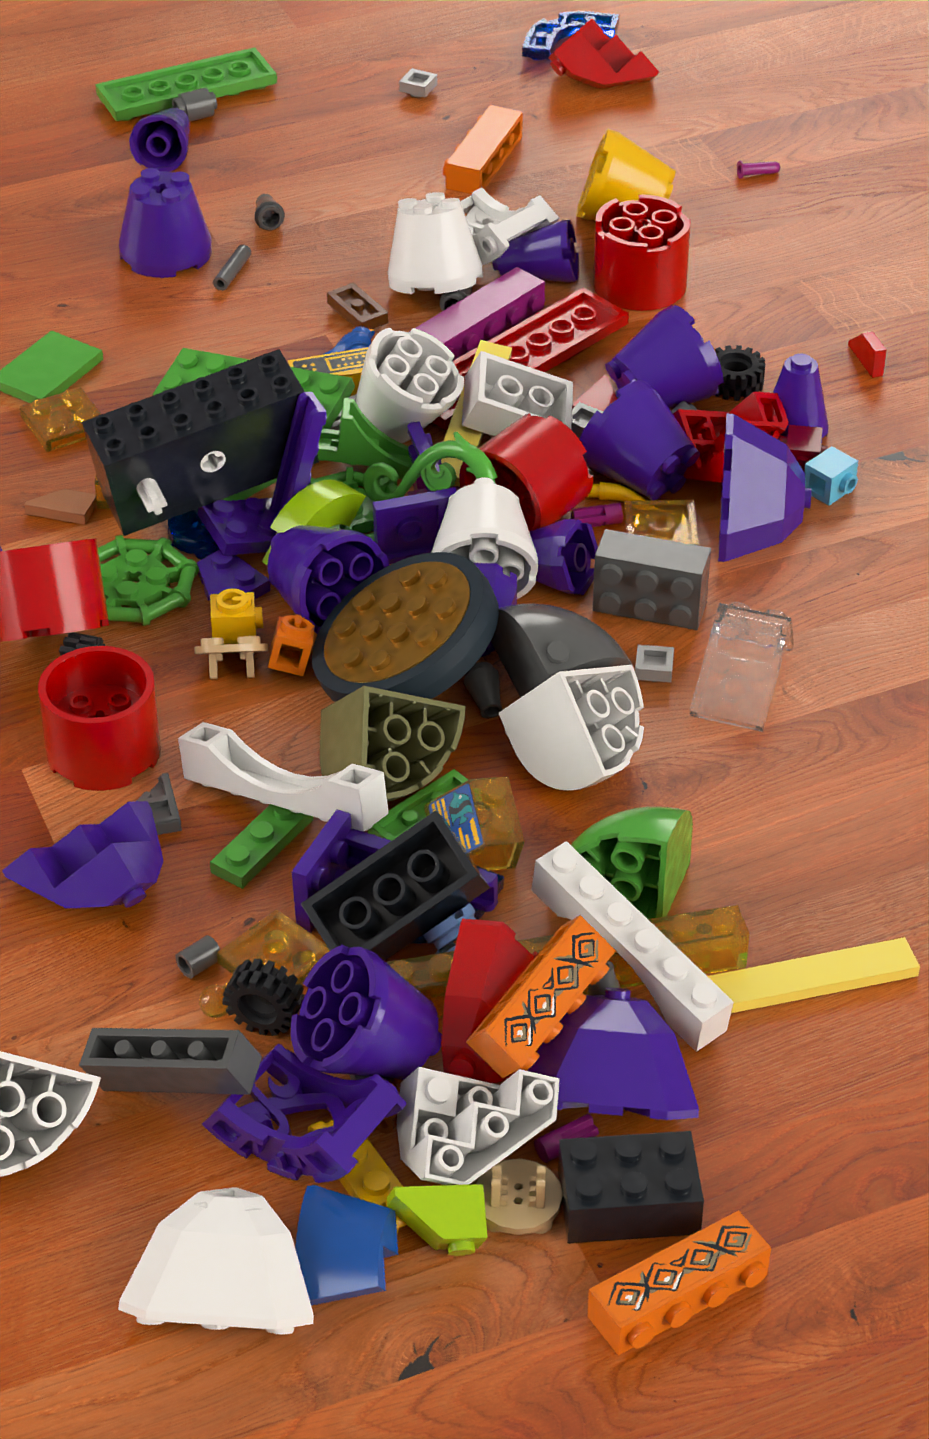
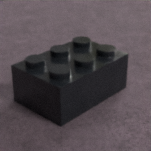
M691 1131L559 1139L558 1177L563 1194L562 1206L568 1244L687 1236L701 1230L704 1198Z

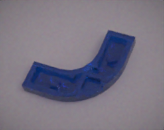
M570 11L558 13V19L548 22L543 18L529 29L522 46V57H530L533 60H550L548 57L552 54L557 42L565 37L572 36L591 18L608 37L612 38L616 35L619 26V14Z

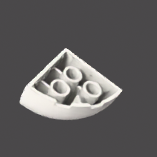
M632 665L560 671L499 712L505 733L509 737L512 747L523 766L541 783L559 790H578L590 787L621 771L629 765V760L633 753L639 750L644 732V727L639 725V711L644 708L638 679Z
M0 1051V1177L29 1168L56 1151L57 1147L81 1124L96 1095L101 1077Z

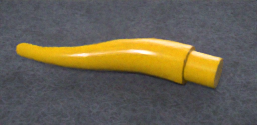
M607 482L593 484L592 490L588 495L589 498H599V500L622 501L653 514L671 516L677 514L675 509L662 508L650 503L634 490L620 484Z

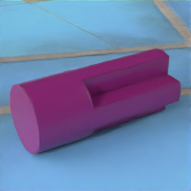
M620 503L572 509L571 519L581 520L582 523H588L592 527L619 524L623 522V511Z
M586 1114L557 1130H552L534 1140V1147L540 1159L548 1163L559 1157V1139L595 1137L599 1135V1130L593 1124L592 1116Z

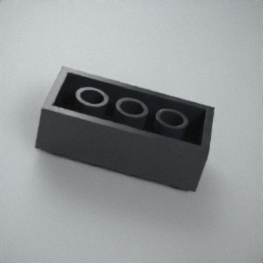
M436 810L302 902L301 905L330 951L341 945L349 948L362 947L374 952L385 961L491 887L450 825Z

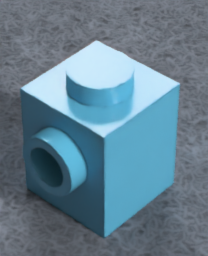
M833 446L829 447L805 464V488H812L811 496L828 506L845 494L851 493L856 487L858 481V460Z

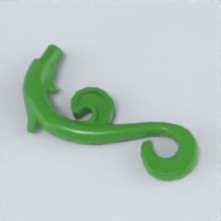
M454 432L455 441L448 440L437 443L419 455L394 492L390 494L385 493L380 487L379 481L382 476L388 477L391 482H396L399 478L396 470L383 462L374 463L367 468L363 477V486L368 497L374 502L403 497L420 476H422L424 484L431 491L452 488L457 478L455 469L447 462L439 465L440 472L435 467L437 461L449 457L457 458L469 466L466 468L467 472L473 473L476 479L485 477L495 482L497 474L484 452L466 441L458 432Z

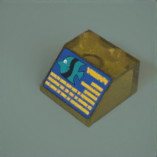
M509 777L469 779L425 804L426 817L437 810L450 825L477 868L484 870L516 868L525 841Z

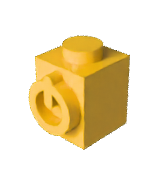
M231 588L223 590L219 594H210L212 638H223L224 645L238 644V637L256 636V629L263 628L262 607H255L254 592L245 593L240 589Z

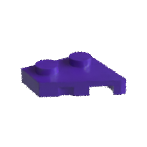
M219 549L197 562L198 575L201 583L204 584L208 601L210 600V594H219L221 591L231 588L240 589L245 593L254 592V600L271 591L269 579L236 555H223Z

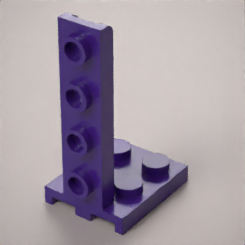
M303 392L298 396L273 498L217 500L198 508L197 514L223 555L267 552L271 545V540L277 534V531L270 528L273 521L290 499L310 484L311 469L314 458L319 451L322 427L325 426L327 420V411L313 392Z
M419 421L411 422L407 426L408 434L413 443L408 447V454L412 463L427 448L433 446L431 435L424 433ZM441 459L435 465L438 472H440L439 465L442 464ZM426 486V493L373 502L374 541L381 551L387 555L389 564L432 552L448 506L449 497L457 491L455 487L431 491Z
M336 809L291 871L296 928L308 933H312L315 928L302 907V902L381 849L391 840L353 829L351 814ZM478 868L491 888L469 903L475 909L489 912L494 910L498 904L497 874Z

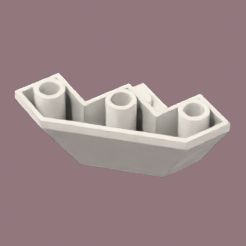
M418 1067L401 1082L400 1096L407 1103L402 1111L397 1113L396 1124L401 1160L421 1180L443 1185H469L556 1120L559 1078L519 1069L502 1084L497 1085Z
M236 1187L199 1191L158 1224L119 1300L120 1311L136 1316L137 1322L145 1325L176 1322L201 1324L203 1328L213 1330L226 1329L232 1326L266 1329L267 1332L273 1334H291L294 1332V1327L313 1324L314 1317L291 1232L263 1196Z

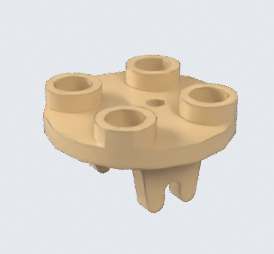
M260 636L238 637V644L224 645L223 638L200 639L201 646L194 647V654H209L210 680L218 679L217 661H223L222 654L240 653V659L246 660L247 678H255L254 652L268 651V644L261 643Z
M525 1159L503 1160L478 1178L477 1184H483L487 1230L520 1235L528 1233L544 1234L552 1228L553 1220L560 1212L563 1194L560 1181L546 1166Z

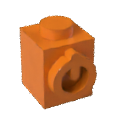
M298 614L295 616H279L270 647L267 668L304 676L313 644L315 625Z

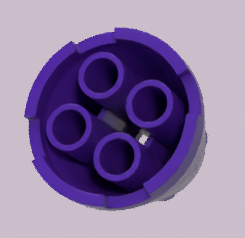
M146 168L141 171V176L130 185L119 238L120 259H124V261L131 265L133 272L156 278L176 277V271L190 267L199 269L210 259L212 254L211 235L189 180V175L186 172H159L155 168Z
M670 305L658 312L611 361L605 364L606 370L615 381L618 390L634 381H646L657 390L669 409L675 408L681 401L691 404L719 392L718 385L724 382L723 372L711 342H704L700 333L691 326L695 324V319L677 305Z
M643 380L631 382L616 391V396L618 397L616 401L612 402L603 413L597 410L587 423L580 436V441L587 451L583 454V457L589 469L655 501L668 491L674 494L682 488L686 482V478L683 475L686 469L698 460L700 452L695 448L657 390Z
M299 525L290 528L284 533H277L273 537L267 565L270 583L275 586L295 615H301L302 618L315 625L314 632L318 634L322 624L335 606L361 582L389 566V560L375 541L358 531Z
M344 945L338 946L326 953L314 965L303 982V985L308 987V990L302 1002L299 1015H292L291 1041L297 1058L303 1064L324 1073L370 1077L378 1074L383 1078H396L403 1081L418 1067H422L429 1056L436 1055L441 1048L442 1034L438 1032V1013L433 1002L370 950L362 947L349 948Z

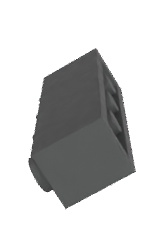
M92 1028L79 1066L87 1074L101 1077L98 1086L103 1091L250 1095L262 1056L240 1030Z

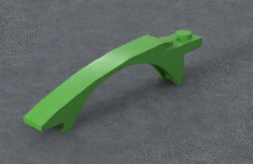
M343 399L339 430L322 428L317 454L319 461L325 460L369 467L374 463L383 462L396 470L399 475L398 479H403L413 464L408 454L409 446L399 443L376 428L361 412L354 399Z

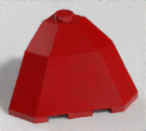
M592 18L548 57L552 61L550 63L552 69L559 76L565 74L572 79L598 89L647 82L660 73L642 51L634 55L617 34L610 39Z
M753 392L729 412L686 409L675 411L673 413L674 417L695 448L700 452L698 460L686 469L683 476L686 479L722 482L726 414H735L778 439L789 423L778 393Z
M462 919L460 923L444 1000L441 1040L444 1073L488 1083L505 1081L515 1073L513 1072L502 1078L466 1043L468 1038L538 955L536 951L531 954L514 938L516 933L504 922Z

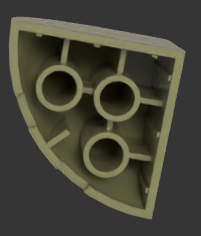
M363 686L321 710L322 776H328L342 771L352 763L384 772L387 802L404 797L424 787L444 769L443 765L448 760L451 752L456 750L465 719V706Z

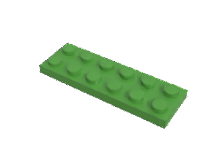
M254 47L98 83L95 86L96 95L116 121H128L137 116L154 114L173 108L172 99L177 98L179 94L204 87L209 92H213L216 98L226 95H238L240 92L251 89H263L268 85L277 84V73Z
M182 348L152 395L170 390L250 359ZM290 367L304 391L313 392L322 406H324L327 411V420L322 428L330 429L342 410L343 399L349 398L355 388L353 379L351 377Z

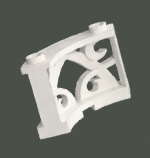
M482 187L474 191L471 196L460 201L464 214L467 213L466 220L482 265L500 257L509 247L508 241L556 223L559 219L557 214L540 195L531 199L525 208H520L516 211L509 210L508 206L492 198Z

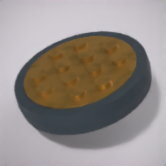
M434 552L416 555L393 563L361 582L328 615L317 634L313 646L312 666L315 675L325 693L334 702L363 686L433 699L461 679L485 652L498 623L499 606L497 598L484 574L473 562L461 555Z

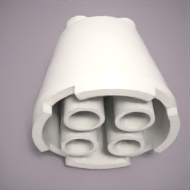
M434 192L426 194V199L423 200L414 198L399 200L388 268L389 287L397 292L407 294L414 293V288L422 291L435 290V294H440L476 285V278L483 277L482 263L460 199H445L444 193Z
M387 328L375 336L367 350L355 402L361 412L376 428L399 443H404L410 440L407 427L409 423L419 421L424 429L455 403L463 390L464 376L459 375L452 361L455 357L454 354L433 336L412 328L411 332L393 331L391 328Z
M485 477L476 479L473 484L465 486L451 495L431 553H454L469 559L473 563H496L503 567V574L510 577L511 571L517 575V599L527 594L536 583L538 557L520 506L519 498L509 489L497 485L492 479Z

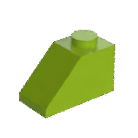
M483 1184L394 1187L387 1197V1207L393 1209L396 1215L434 1250L448 1249V1254L452 1256L470 1255L475 1253V1248H479L488 1238Z

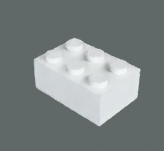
M481 351L465 376L462 426L496 436L519 418L530 413L531 416L543 418L551 415L571 429L573 382Z

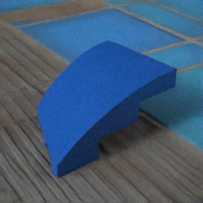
M316 1185L307 1186L299 1214L295 1250L311 1306L386 1291L384 1258L398 1255L396 1213L393 1209Z

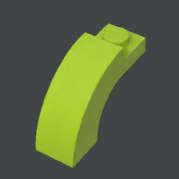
M338 480L318 481L307 486L291 498L279 512L270 528L277 531V533H284L290 528L299 525L330 528L334 525L343 524L350 527L366 496ZM271 545L262 560V563L266 565L268 564Z

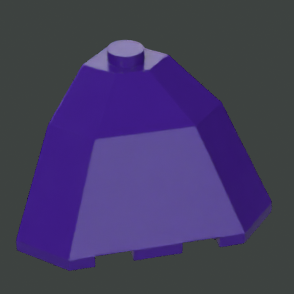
M726 414L718 561L726 562L782 543L803 522L804 508L810 509L812 488H805V473L789 447L735 414Z
M148 801L127 802L100 824L78 825L52 847L28 849L4 868L2 872L6 878L66 909L105 907L124 904L126 908L134 906L146 897L145 890L157 882L164 861L151 806Z
M605 988V995H587L585 1001L573 1013H566L559 1021L563 1028L547 1044L542 1043L537 1052L540 1055L539 1058L528 1069L529 1072L559 1078L557 1110L589 1107L588 1113L623 1116V1110L648 1116L650 1119L661 1120L699 1117V1107L675 1033L648 1001L630 997L631 990Z

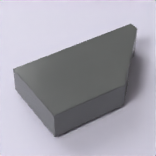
M163 773L151 791L144 792L136 800L148 801L152 809L158 835L182 831L169 774Z

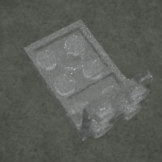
M731 602L729 605L719 603L690 706V716L763 732L785 651H791L794 645L792 619L777 610L761 612L752 610L749 606L739 602Z

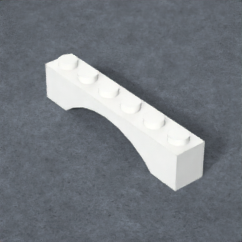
M202 722L178 738L184 779L201 783L203 786L214 787L228 791L233 795L252 798L263 804H272L286 808L294 813H303L328 822L336 809L351 814L352 828L359 831L370 829L375 823L389 814L384 772L352 763L342 771L328 776L311 777L294 774L275 766L259 756L233 730Z
M567 841L535 860L531 890L557 916L573 920L581 915L632 967L656 1001L667 1024L696 1052L727 1031L734 1002Z

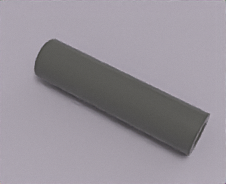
M239 245L214 278L213 284L215 288L221 291L227 289L251 256V249L248 246Z

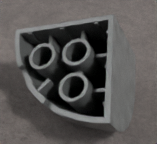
M535 603L516 604L499 608L498 623L491 643L520 698L560 671L622 665L633 666L625 651L616 640L600 626L575 612L556 606Z

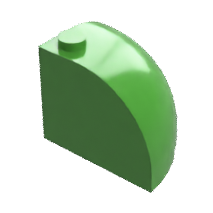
M639 807L624 810L607 816L591 825L573 841L571 846L654 926L662 928L690 865L693 830L692 815L689 810L672 807Z

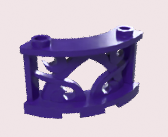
M277 1044L261 1059L254 1083L267 1071L284 1086L276 1085L269 1076L268 1085L272 1097L267 1098L253 1084L251 1096L255 1102L248 1103L239 1108L235 1104L243 1095L230 1094L202 1125L242 1157L247 1159L252 1153L260 1159L267 1161V1170L293 1180H298L302 1175L313 1176L316 1183L334 1181L347 1175L358 1163L352 1156L384 1118L402 1111L407 1103L399 1095L394 1085L383 1080L378 1074L360 1080L333 1077L303 1064L293 1052L285 1049L281 1044ZM327 1109L331 1114L334 1126L317 1129L302 1137L292 1136L288 1120L285 1116L295 1112ZM271 1119L279 1126V1129L274 1130Z

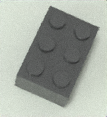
M605 529L595 554L593 611L698 630L707 604L711 548Z

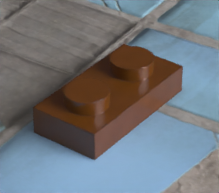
M351 283L327 292V304L354 327L363 326L368 329H375L388 323V312L356 284Z

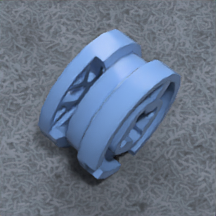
M470 903L423 935L428 944L433 943L437 948L436 956L441 962L454 955L456 946L454 941L457 940L462 919L476 920L474 917L476 911Z

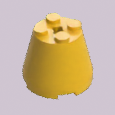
M607 128L606 135L603 134L590 166L589 175L584 187L585 192L582 191L576 216L595 221L598 210L615 198L619 200V203L639 200V194L655 195L669 199L673 189L672 182L676 170L671 169V167L621 133Z

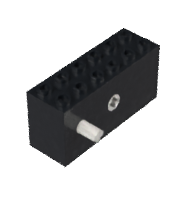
M280 349L82 422L101 492L123 536L278 478L298 396L305 392ZM318 455L315 456L313 464L319 463Z

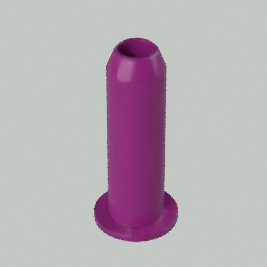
M738 161L737 163L739 179H742L744 175L773 174L780 171V164L775 161L757 163Z

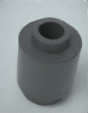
M204 87L179 94L177 98L172 99V106L184 111L189 118V122L213 116L214 109H217V100L214 93L209 92Z

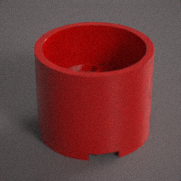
M639 194V200L619 203V200L615 198L598 210L595 218L593 287L598 296L619 308L635 311L661 309L674 304L682 298L687 287L691 219H688L681 212V205L664 197Z
M530 413L525 414L478 448L485 453L497 474L495 483L509 489L519 498L529 532L555 523L585 500L592 490L593 475L588 473L583 454L587 452L584 445L567 425L551 415L543 418L531 416ZM464 462L459 473L460 488L471 485L476 480L473 473L467 472L466 468L469 466Z
M96 538L0 551V642L109 626Z
M90 646L70 651L58 657L46 667L38 682V695L47 761L53 773L57 772L61 776L74 781V787L106 791L131 785V778L139 775L148 767L154 768L161 751L153 671L143 658L131 651L118 647Z

